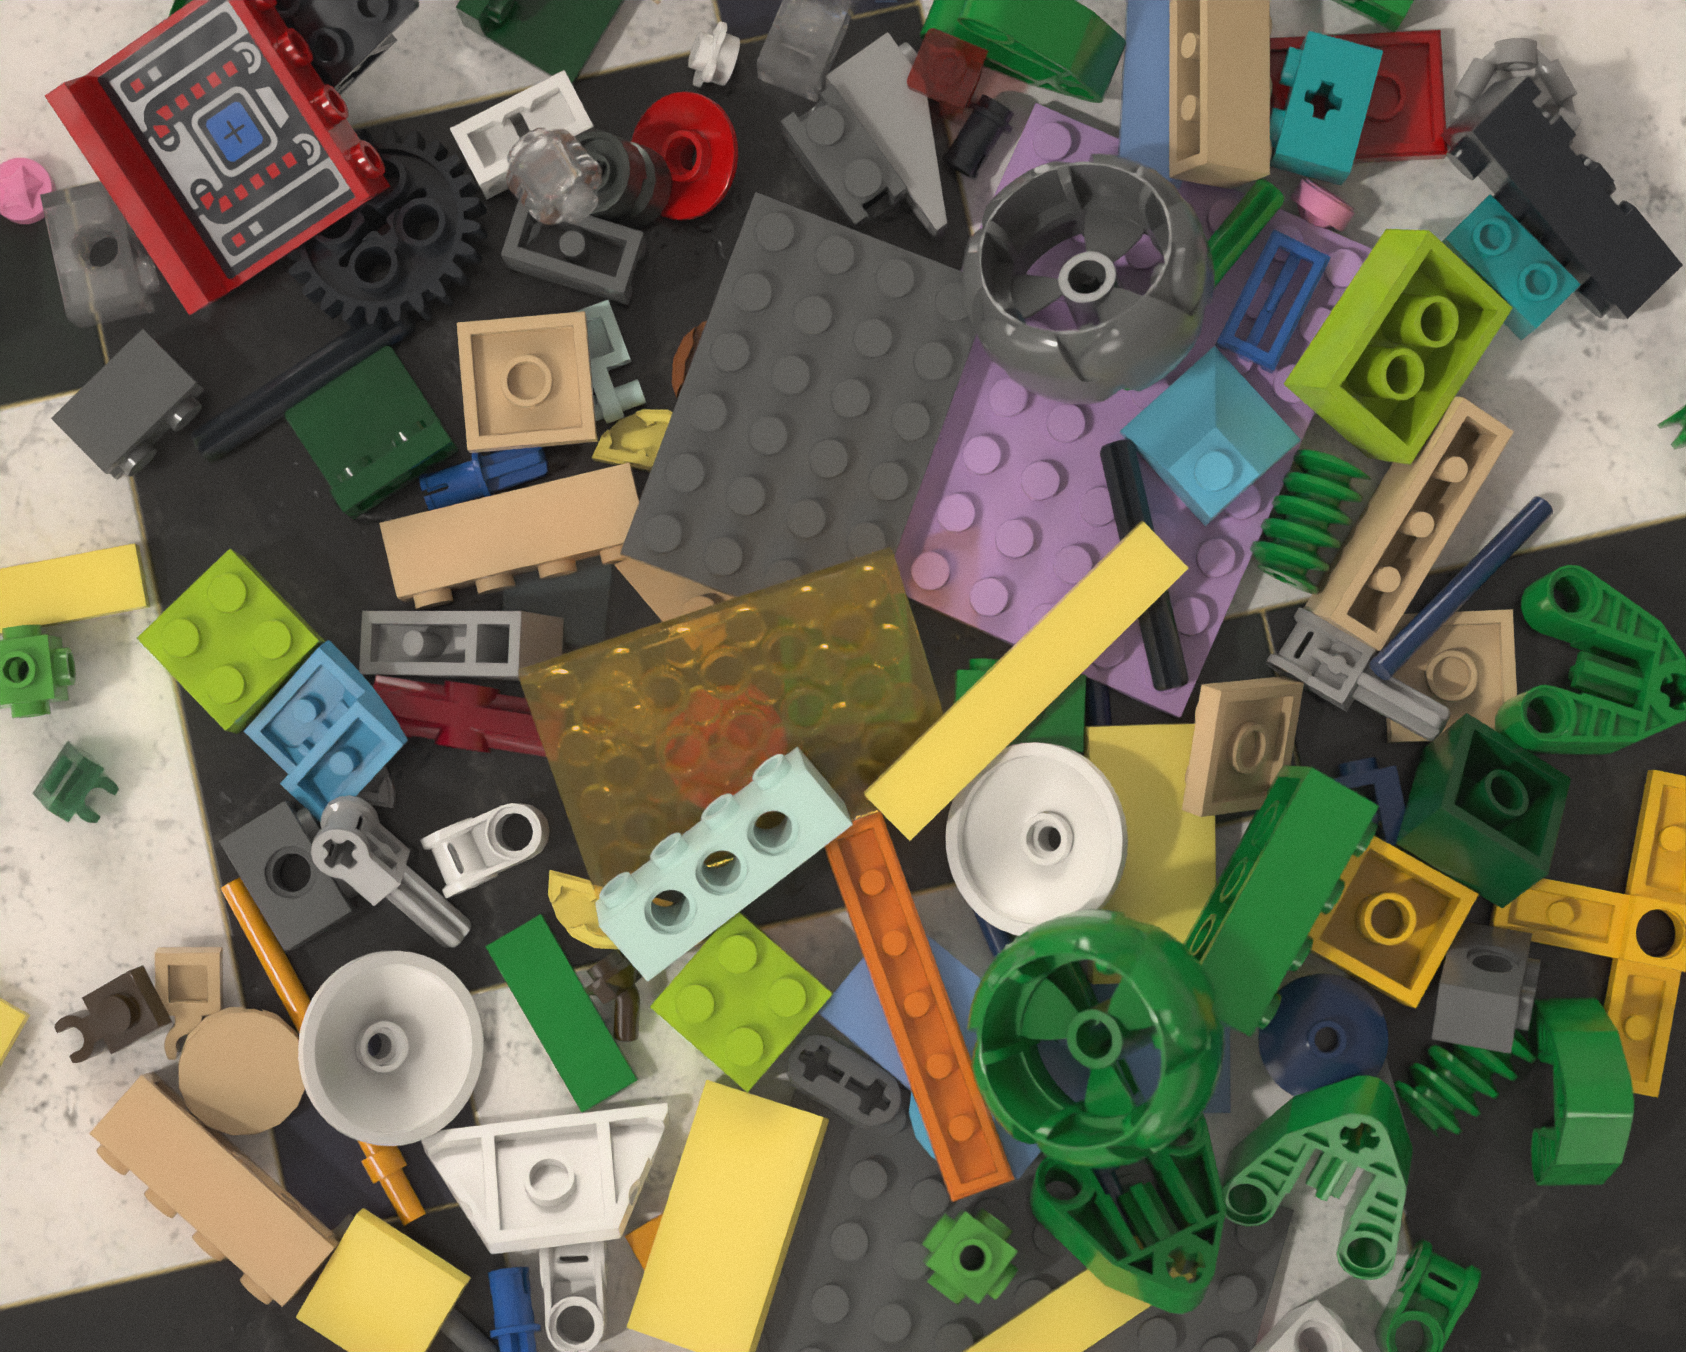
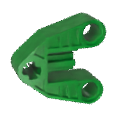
M933 0L919 35L927 44L941 51L1031 86L1093 103H1102L1104 101L1127 43L1119 33L1094 11L1076 0Z
M1569 564L1559 567L1534 581L1525 589L1521 598V610L1524 619L1531 628L1541 634L1568 642L1571 647L1583 650L1577 654L1576 664L1570 667L1568 679L1572 680L1571 688L1586 693L1577 694L1550 685L1533 687L1507 700L1499 707L1495 716V730L1532 754H1610L1686 720V657L1661 621L1593 573L1577 565ZM1554 588L1565 597L1567 612L1556 603L1553 596ZM1528 707L1535 710L1539 715L1542 723L1541 732L1535 730L1529 723L1527 718Z
M1597 998L1534 999L1528 1030V1041L1535 1057L1540 1058V1062L1553 1065L1555 1126L1535 1128L1532 1133L1531 1163L1535 1183L1537 1186L1602 1185L1622 1164L1634 1113L1632 1080L1618 1030Z
M1367 1075L1355 1076L1293 1096L1229 1152L1221 1183L1226 1204L1225 1217L1233 1223L1245 1227L1259 1226L1266 1223L1274 1215L1285 1194H1290L1315 1148L1320 1149L1322 1152L1305 1182L1306 1185L1316 1189L1315 1196L1321 1200L1327 1201L1330 1195L1339 1199L1358 1167L1364 1169L1356 1182L1355 1192L1346 1205L1336 1252L1339 1265L1351 1276L1362 1280H1376L1386 1276L1393 1269L1396 1258L1413 1153L1395 1093L1381 1079Z
M1204 1113L1183 1132L1189 1140L1188 1144L1181 1146L1168 1144L1145 1158L1159 1183L1158 1190L1182 1231H1178L1151 1182L1144 1185L1142 1182L1130 1187L1129 1192L1117 1198L1118 1204L1144 1248L1142 1250L1137 1245L1110 1195L1104 1193L1091 1168L1066 1165L1047 1157L1042 1160L1036 1170L1030 1192L1029 1204L1032 1213L1105 1286L1169 1313L1183 1314L1191 1312L1202 1303L1215 1273L1226 1214V1204ZM1055 1181L1065 1182L1072 1186L1077 1196L1069 1200H1059L1051 1196L1045 1186ZM1174 1267L1176 1272L1182 1276L1172 1278L1169 1274ZM1191 1273L1193 1275L1192 1282L1189 1284L1183 1275Z

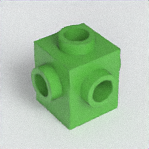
M39 624L3 628V640H0V709L11 708L12 718L50 715V703L69 701L67 686L75 684V662L70 647L63 648L62 637L49 634L42 635L41 625ZM28 665V666H29V673H28L27 677L25 678V677H24V670H25L26 666Z
M983 1208L979 1210L975 1217H972L964 1210H960L954 1219L944 1213L922 1243L930 1251L922 1262L934 1270V1273L927 1282L957 1305L961 1303L966 1295L977 1304L982 1301L986 1294L996 1300L1018 1271V1268L1010 1263L1018 1251L1006 1242L1013 1231ZM977 1245L984 1253V1262L976 1270H966L960 1263V1253L966 1246Z

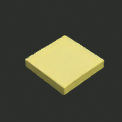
M362 1208L354 1217L296 1318L348 1352H427L471 1277L365 1208Z

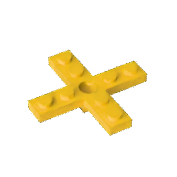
M1648 770L1625 894L1542 878L1503 909L1493 903L1489 926L1532 933L1531 942L1613 958L1604 1010L1618 1030L1632 1080L1633 1093L1657 1098L1659 1096L1681 972L1686 973V776L1658 770ZM1655 909L1665 912L1675 926V940L1672 947L1667 953L1659 957H1652L1644 953L1636 939V928L1639 920L1645 913Z

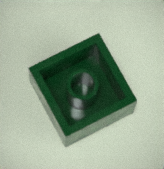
M1466 713L1422 750L1396 843L1503 909L1548 875L1571 778Z

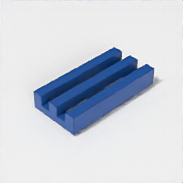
M1273 229L1215 346L1238 354L1239 358L1247 362L1252 361L1260 365V369L1272 374L1331 257ZM1278 248L1290 254L1246 341H1243L1234 335ZM1301 259L1313 265L1267 353L1257 348Z

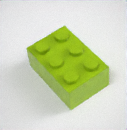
M1385 229L1291 371L1284 385L1368 459L1411 465L1513 308L1429 230Z

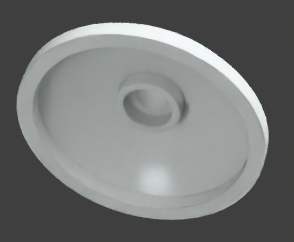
M1021 743L1008 746L952 801L946 825V852L953 879L970 907L988 923L1005 932L1020 936L1028 931L1029 928L1063 914L1091 909L1102 910L1114 894L1125 867L1128 847L1127 826L1117 793L1105 775L1091 761L1066 747L1050 743ZM1052 828H1056L1061 836V843L1056 850L1050 846L1048 841L1049 832Z
M404 951L370 953L348 962L334 972L321 985L310 1002L302 1022L298 1044V1060L302 1081L312 1104L320 1115L331 1126L346 1136L361 1142L380 1146H401L423 1140L451 1122L465 1106L476 1086L484 1052V1037L480 1015L472 996L464 984L453 972L439 962L424 955ZM378 1034L382 1042L381 1050L372 1057L368 1051V1042L373 1035Z

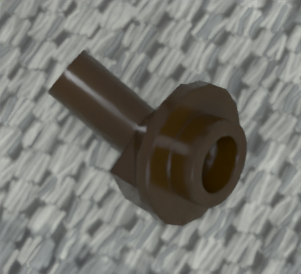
M616 949L586 971L594 982L587 986L584 991L587 995L597 996L604 1005L615 999L613 1037L619 1041L631 1042L639 1037L640 996L635 983L643 976Z

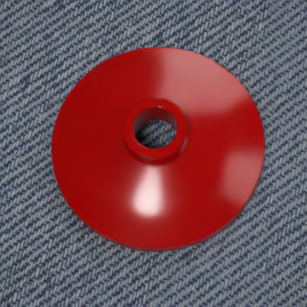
M677 92L659 99L642 115L634 130L631 142L653 149L664 158L671 172L672 189L669 202L660 215L669 219L690 220L703 216L714 209L727 194L733 182L738 163L737 137L726 112L709 97L692 92ZM696 150L697 158L695 165L693 166L692 156L694 151Z

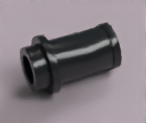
M982 95L977 104L970 102L967 107L971 112L970 116L948 152L944 153L941 158L948 166L972 180L977 179L978 172L1002 133L1010 134L1013 129L1009 123L1014 113L986 95Z

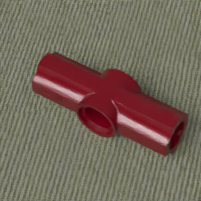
M376 675L373 688L389 708L406 737L415 736L434 739V744L470 751L491 753V749L559 759L566 727L567 705L530 697L520 698L501 695V690L467 683L444 681V685Z

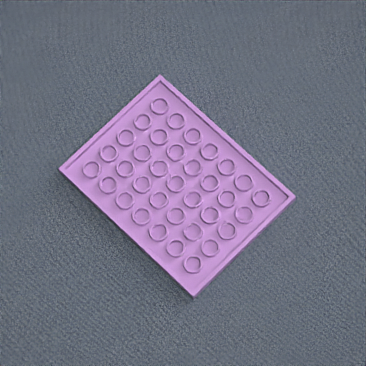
M1035 103L994 197L1014 179L1045 163L1056 160L1071 163L1089 162L1091 154L1118 156L1119 139ZM1184 180L1180 189H1177L1181 197L1193 206L1200 219L1207 241L1246 195L1236 189H1226ZM1279 209L1214 288L1212 302L1205 306L1201 334L1185 359L1173 371L1150 387L1140 392L1122 389L1104 402L1071 404L1050 400L1032 393L1011 380L1003 368L991 361L976 334L883 588L888 591L903 590L904 598L1014 646L1120 542L1101 462L1100 450L1103 445L1110 442L1126 440L1119 433L1120 430L1215 346L1273 229L1330 256L1331 259L1272 374L1260 369L1261 366L1252 361L1247 362L1239 358L1238 354L1229 350L1225 351L1219 347L1216 348L1294 431L1301 441L1206 527L1136 451L1155 534L1189 568L1168 588L1189 679L1188 683L1180 688L1167 691H1157L1154 688L1138 618L1081 673L1112 690L1179 719L1253 554L1249 549L1252 543L1260 538L1263 531L1260 526L1263 520L1268 518L1273 508L1271 503L1274 497L1279 495L1284 483L1282 480L1290 470L1294 461L1293 457L1299 449L1315 413L1284 385V382L1372 249ZM1079 234L1057 244L1026 272L1027 275L1058 279L1063 265L1070 258L1086 252L1084 237L1082 234ZM1143 234L1142 238L1125 255L1113 263L1123 288L1144 296L1152 286L1150 283L1151 274L1158 264L1164 263V256L1153 246L1150 236ZM1278 248L1234 335L1235 337L1246 341L1290 253ZM1301 259L1257 348L1267 353L1269 352L1313 264ZM1063 295L1032 317L1024 319L1027 325L1043 330H1078Z

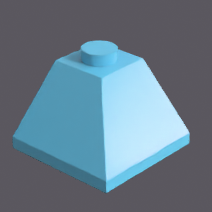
M1216 346L1210 349L1119 432L1126 440H1131L1134 443L1138 454L1205 527L1301 441Z

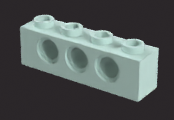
M798 746L786 756L777 754L767 759L755 771L752 777L753 781L734 796L727 793L718 797L704 810L699 823L683 835L674 833L666 837L654 848L647 863L632 874L623 872L617 875L601 890L599 894L600 899L595 902L599 927L647 981L663 971L853 825L845 802ZM779 811L785 814L784 820L774 828L762 829L754 825L757 818L765 812ZM725 850L734 854L731 862L720 868H711L703 864L706 857L715 851ZM665 890H676L684 894L681 900L672 906L663 907L652 902L656 895Z

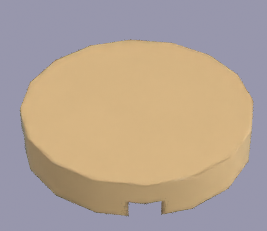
M228 1007L205 1017L188 1034L178 1062L179 1090L189 1111L207 1127L229 1135L259 1134L281 1124L298 1107L305 1090L299 1068V1037L297 1032L279 1015L266 1010L262 1012L256 1009H246V1007Z

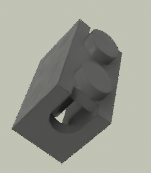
M833 84L820 93V101L807 113L797 117L793 112L781 120L783 139L848 228L863 233L906 202L907 186ZM881 192L885 193L881 199L866 209L862 207Z
M522 195L531 207H541L544 205L542 200ZM519 198L501 253L509 269L627 306L629 305L633 292L631 287L633 274L638 260L643 261L647 248L643 232L551 203L548 204L553 207L545 206L541 209H534L546 223L543 224ZM551 210H563V211H561V212H559V213H553ZM528 226H532L526 249H523L522 246Z
M142 329L51 419L104 473L110 474L118 480L124 473L131 477L142 470L157 452L152 445L170 428L177 432L196 417L202 408L198 400L207 390L153 336Z

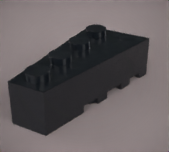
M1528 75L1494 82L1440 135L1451 147L1446 153L1448 159L1468 179L1474 180L1478 176L1494 193L1493 197L1519 223L1521 222L1537 241L1581 284L1575 291V295L1591 313L1599 318L1607 315L1609 318L1628 319L1683 264L1634 205L1625 200L1621 201L1618 205L1610 197L1616 191L1612 177L1600 163L1593 161L1584 154L1577 156L1570 146L1573 144L1572 139L1576 136V133L1561 115L1555 114L1552 116L1546 110L1537 107L1533 103L1542 92Z

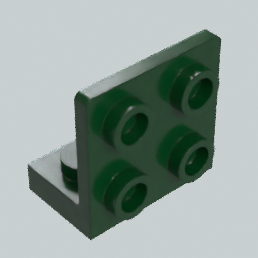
M460 0L456 10L463 26L550 77L565 70L573 86L625 0Z
M385 346L288 409L285 413V418L331 486L330 493L342 511L353 520L417 479L420 475L425 474L460 451L394 350L389 346Z

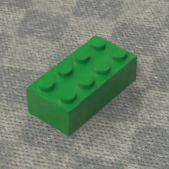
M1282 766L1266 793L1265 801L1254 814L1183 943L1202 965L1212 982L1216 993V1001L1212 1006V1010L1217 1014L1221 1024L1249 1037L1253 1035L1256 1027L1264 1029L1273 1019L1282 998L1276 991L1288 970L1297 971L1307 958L1313 945V938L1308 935L1320 912L1326 915L1334 908L1345 887V880L1340 878L1352 855L1359 857L1363 854L1372 841L1377 829V823L1371 820L1379 807L1378 805L1312 767Z

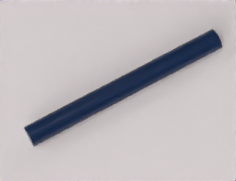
M1533 497L1370 661L1372 671L1381 679L1389 680L1553 514L1551 505L1542 497Z

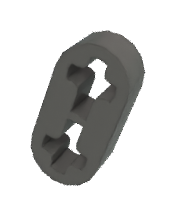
M809 1035L800 1039L790 1052L787 1061V1076L792 1086L801 1094L844 1120L865 1130H877L888 1125L896 1116L901 1103V1090L896 1079L887 1071L832 1038L823 1035ZM818 1050L826 1052L829 1055L826 1066L829 1070L841 1076V1081L838 1084L821 1074L813 1082L803 1077L806 1065L798 1060L802 1054L813 1057L817 1054ZM848 1081L863 1090H869L873 1083L882 1086L884 1091L881 1099L889 1105L888 1109L883 1111L874 1108L869 1115L863 1114L858 1110L861 1098L845 1088Z

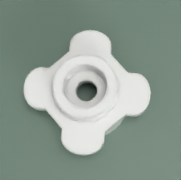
M719 21L716 28L711 26L707 33L700 31L695 38L688 61V67L696 70L693 78L694 86L700 88L703 82H713L724 86L729 80L738 57L740 39L726 33L727 23Z

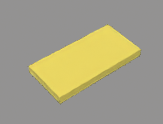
M1195 723L1084 726V757L1091 761L1105 775L1117 793L1125 815L1128 836L1127 857L1121 880L1114 894L1102 910L1125 913L1126 918L1158 926L1173 935L1181 943H1184L1216 885L1215 815L1200 817L1182 810L1186 786L1185 774L1190 761ZM1087 960V975L1091 984L1120 983L1123 978L1118 973L1112 975L1103 974L1097 971L1095 960Z
M706 1080L626 1328L695 1352H756L830 1119Z

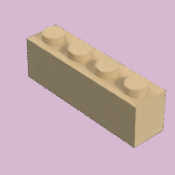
M1170 0L1169 178L1234 189L1270 175V159L1272 156V142L1270 139V97L1272 93V81L1270 78V35L1272 31L1270 0Z
M1455 397L1411 465L1392 462L1331 562L1329 571L1325 572L1317 585L1319 588L1318 594H1312L1303 609L1314 613L1371 648L1381 651L1514 431L1466 398Z
M625 463L380 522L396 596L404 603L414 600L416 610L453 602L451 591L475 585L478 595L490 594L515 587L513 576L538 571L540 580L552 579L577 572L575 561L600 556L602 565H608L630 559L619 554L640 497L633 469L630 463Z
M155 1072L141 1075L89 1133L101 1144L96 1149V1152L105 1163L122 1175H126L129 1171L134 1173L149 1187L144 1192L148 1201L169 1218H174L177 1213L197 1230L192 1235L195 1243L217 1261H222L225 1256L245 1273L240 1278L243 1286L265 1304H270L274 1299L283 1307L291 1301L334 1253L341 1241L328 1227L222 1132L207 1127L192 1114L184 1098Z

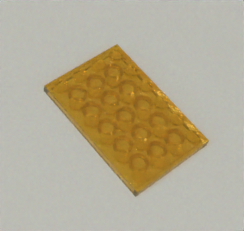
M891 547L518 669L520 683L597 900L600 899L599 894L601 890L614 877L623 872L632 874L650 860L652 851L662 840L674 833L683 835L699 823L702 813L714 800L727 793L734 796L752 782L753 774L767 759L777 754L786 756L797 746L845 802L851 821L880 812L864 795V792L943 715ZM779 811L765 812L757 818L754 825L762 829L774 828L784 820L785 814ZM725 850L715 851L706 857L703 864L711 868H720L731 862L734 854Z

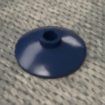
M1323 973L1299 977L1276 992L1282 996L1281 1002L1271 1022L1264 1029L1258 1028V1048L1266 1071L1281 1089L1292 1096H1296L1355 1076L1368 1075L1377 1077L1386 1059L1388 1029L1381 1008L1366 989L1345 977ZM1324 1027L1334 1029L1338 1037L1336 1047L1329 1052L1320 1051L1315 1044L1316 1033Z

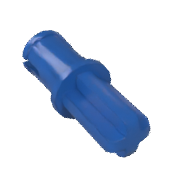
M543 447L501 450L485 456L478 452L472 453V460L430 474H422L419 476L422 491L432 492L449 486L446 490L424 496L428 509L434 510L467 502L482 496L495 495V492L544 477L549 472V467Z
M511 1267L488 1272L495 1330L490 1331V1338L498 1339L500 1352H537L535 1333H539L542 1330L541 1324H535L530 1293L529 1267Z

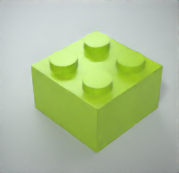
M229 549L136 638L225 731L239 734L258 716L317 648L326 642L243 555L232 549Z
M740 911L712 934L652 1003L650 1008L748 1093L832 996L833 991Z

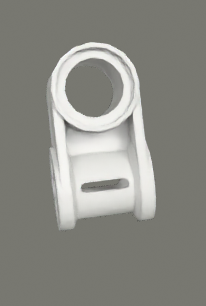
M510 803L475 818H467L424 837L420 842L424 850H431L446 883L442 892L445 899H448L496 878L498 873L534 858L543 851L548 843L550 829L548 820L539 809L528 804ZM517 813L525 816L533 829L530 843L522 850H514L507 846L502 836L504 822L511 815Z
M607 1240L539 1248L540 1276L545 1302V1328L548 1339L561 1352H589L601 1341L607 1331L606 1286H608L609 1277ZM588 1256V1260L561 1261L560 1257ZM580 1306L590 1312L595 1324L591 1337L586 1340L575 1341L565 1336L561 1330L560 1318L562 1312L567 1307Z

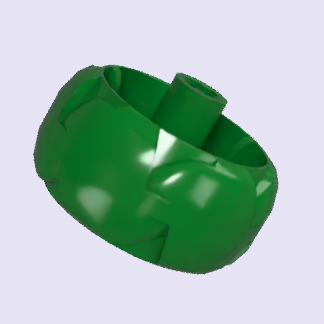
M1096 909L1075 911L1029 928L1028 931L1020 935L1016 940L1006 945L993 959L984 973L971 1003L967 1030L977 1033L971 1067L980 1095L995 1119L1013 1138L1028 1145L1037 1144V1147L1048 1159L1066 1165L1098 1169L1119 1167L1142 1160L1172 1143L1188 1127L1194 1124L1206 1109L1214 1093L1221 1073L1225 1050L1224 1027L1217 1014L1212 1010V1006L1216 1001L1215 989L1202 965L1183 943L1160 927L1126 918L1125 913ZM1076 960H1095L1097 971L1106 975L1118 973L1123 977L1111 998L1080 1013L1054 982L1046 978L1049 974L1060 970L1068 962ZM1067 1039V1044L1073 1057L1082 1065L1092 1068L1085 1100L1075 1102L1057 1085L1042 1061L1037 1047L1038 1043L1042 1040ZM1153 1042V1046L1156 1049H1161L1162 1063L1158 1088L1145 1103L1135 1107L1132 1096L1111 1064Z

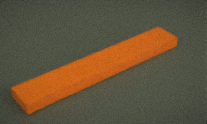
M880 811L852 821L853 825L824 846L949 1197L951 1202L1012 1181L1014 1176L990 1110L981 1097L974 1080L969 1052Z

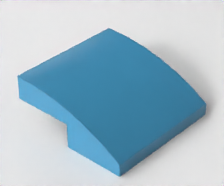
M329 639L317 648L244 730L260 748L288 773L280 784L305 808H308L311 814L320 822L323 810L330 801L341 796L350 795L356 797L408 741L397 720L378 693Z

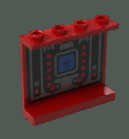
M192 0L86 75L66 81L45 95V98L189 315L214 303L390 187L383 176L385 167L378 152L370 143L359 139L346 119L349 117L346 103L332 86L324 85L311 64L313 56L308 44L297 31L292 28L288 29L274 7L277 3L276 0Z

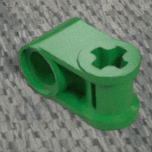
M1421 1239L1406 1259L1399 1274L1396 1288L1377 1323L1375 1338L1380 1352H1399L1395 1345L1396 1331L1401 1324L1410 1320H1416L1423 1329L1424 1338L1422 1345L1415 1352H1442L1458 1318L1463 1314L1473 1298L1480 1281L1481 1270L1473 1265H1469L1466 1268L1461 1267L1433 1252L1432 1243ZM1428 1273H1432L1449 1283L1448 1287L1429 1278Z

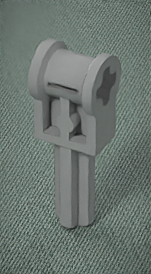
M1298 608L1294 615L1297 624L1280 652L1278 654H1270L1266 661V664L1281 676L1304 682V689L1313 692L1346 712L1355 699L1428 741H1434L1443 732L1450 716L1448 707L1393 676L1389 680L1381 679L1370 667V661L1378 654L1375 649L1339 630L1314 613Z
M350 795L337 797L327 804L321 816V830L314 837L311 848V856L318 869L330 877L345 880L373 906L386 897L441 946L446 948L456 947L470 931V920L406 865L410 849L379 823L377 812L372 805L362 798ZM359 817H361V818H362V822H361V825H360L359 830H357V829H356L357 823H358ZM331 844H334L335 846L332 852V856L329 857L328 853Z

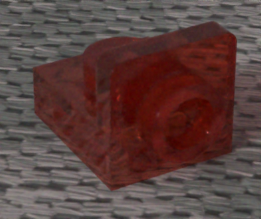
M931 28L925 35L906 83L907 88L940 102L938 116L961 125L968 110L967 107L984 72L988 50Z

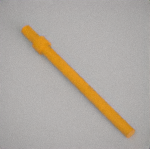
M237 878L224 885L221 890L300 1034L302 1022L311 1000L278 939L242 879ZM358 1141L366 1156V1159L361 1161L373 1184L378 1181L380 1182L403 1226L426 1214L402 1170L403 1167L407 1166V1163L398 1147L380 1146Z

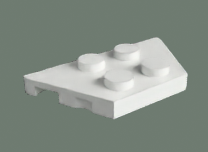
M667 1103L439 1130L421 1141L428 1158L491 1254L620 1239L670 1124Z

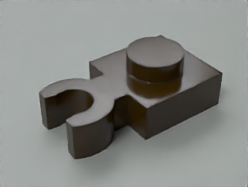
M142 965L127 971L82 997L88 1010H80L62 1017L57 1021L54 1028L57 1033L75 1027L82 1033L84 1038L83 1047L69 1056L72 1063H80L99 1055L106 1046L111 1055L126 1049L172 1023V1020Z

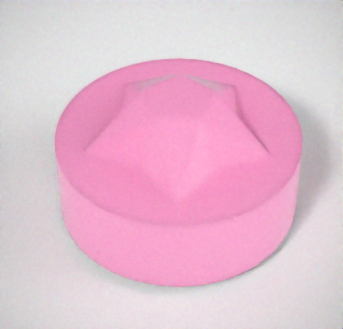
M13 158L3 162L0 165V214L17 224H32L47 216L56 200V186L50 173L39 163L28 158Z
M1309 178L1302 179L1290 196L1296 202L1302 219L1325 229L1334 227L1343 232L1355 214L1354 208Z

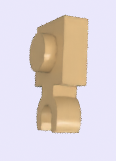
M158 947L155 951V989L169 1016H175V1023L170 1028L164 1042V1049L168 1060L177 1059L180 1052V1037L189 1034L205 1016H210L224 1010L223 947Z

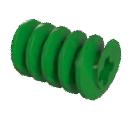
M1301 449L1296 451L1293 458L1295 464L1304 473L1288 472L1282 480L1284 487L1293 496L1276 495L1271 503L1274 511L1283 519L1265 518L1260 526L1263 529L1262 532L1272 542L1254 541L1249 550L1253 553L1252 556L1261 564L1257 567L1267 575L1298 590L1317 595L1319 588L1306 574L1308 570L1329 571L1330 565L1317 551L1319 547L1339 549L1341 546V542L1328 528L1330 524L1350 526L1352 523V519L1339 508L1341 501L1361 503L1363 500V496L1350 485L1352 478L1372 479L1360 469L1333 455L1316 450Z
M1517 1029L1515 1030L1511 1054L1450 1042L1452 1052L1437 1045H1431L1427 1049V1053L1434 1069L1432 1070L1419 1063L1410 1065L1409 1072L1416 1087L1413 1088L1399 1080L1394 1081L1398 1099L1436 1137H1438L1436 1130L1439 1127L1459 1135L1462 1129L1455 1115L1458 1109L1476 1118L1481 1114L1473 1097L1476 1091L1496 1099L1499 1093L1491 1078L1495 1073L1513 1082L1518 1078L1510 1061L1512 1056L1515 1055L1531 1064L1536 1060L1530 1045Z

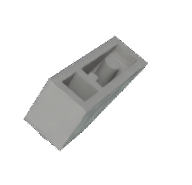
M887 32L827 74L826 89L833 84L907 186V204L933 240L937 241L946 233L947 218L926 87L921 79L922 76L927 74V70L917 53L907 42L898 47Z
M362 611L359 672L362 675L561 682L564 618L523 611Z

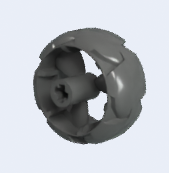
M1091 154L1089 162L1071 163L1056 160L1037 166L1014 179L989 202L982 219L983 228L969 237L963 259L962 293L970 322L991 361L1003 368L1014 382L1032 393L1050 400L1071 404H1093L1104 402L1119 390L1125 388L1140 392L1155 384L1173 371L1192 350L1201 334L1205 306L1212 302L1214 290L1213 258L1197 213L1193 206L1181 197L1177 188L1165 177L1149 166L1130 158L1110 154ZM1082 234L1085 240L1086 252L1070 258L1063 265L1058 279L1027 275L1026 272L1048 250L1071 237ZM1143 234L1150 236L1153 246L1164 256V263L1158 264L1154 268L1150 277L1152 286L1144 296L1123 288L1113 264L1125 255L1142 238ZM1063 295L1078 330H1043L1027 325L1024 319L1032 317Z

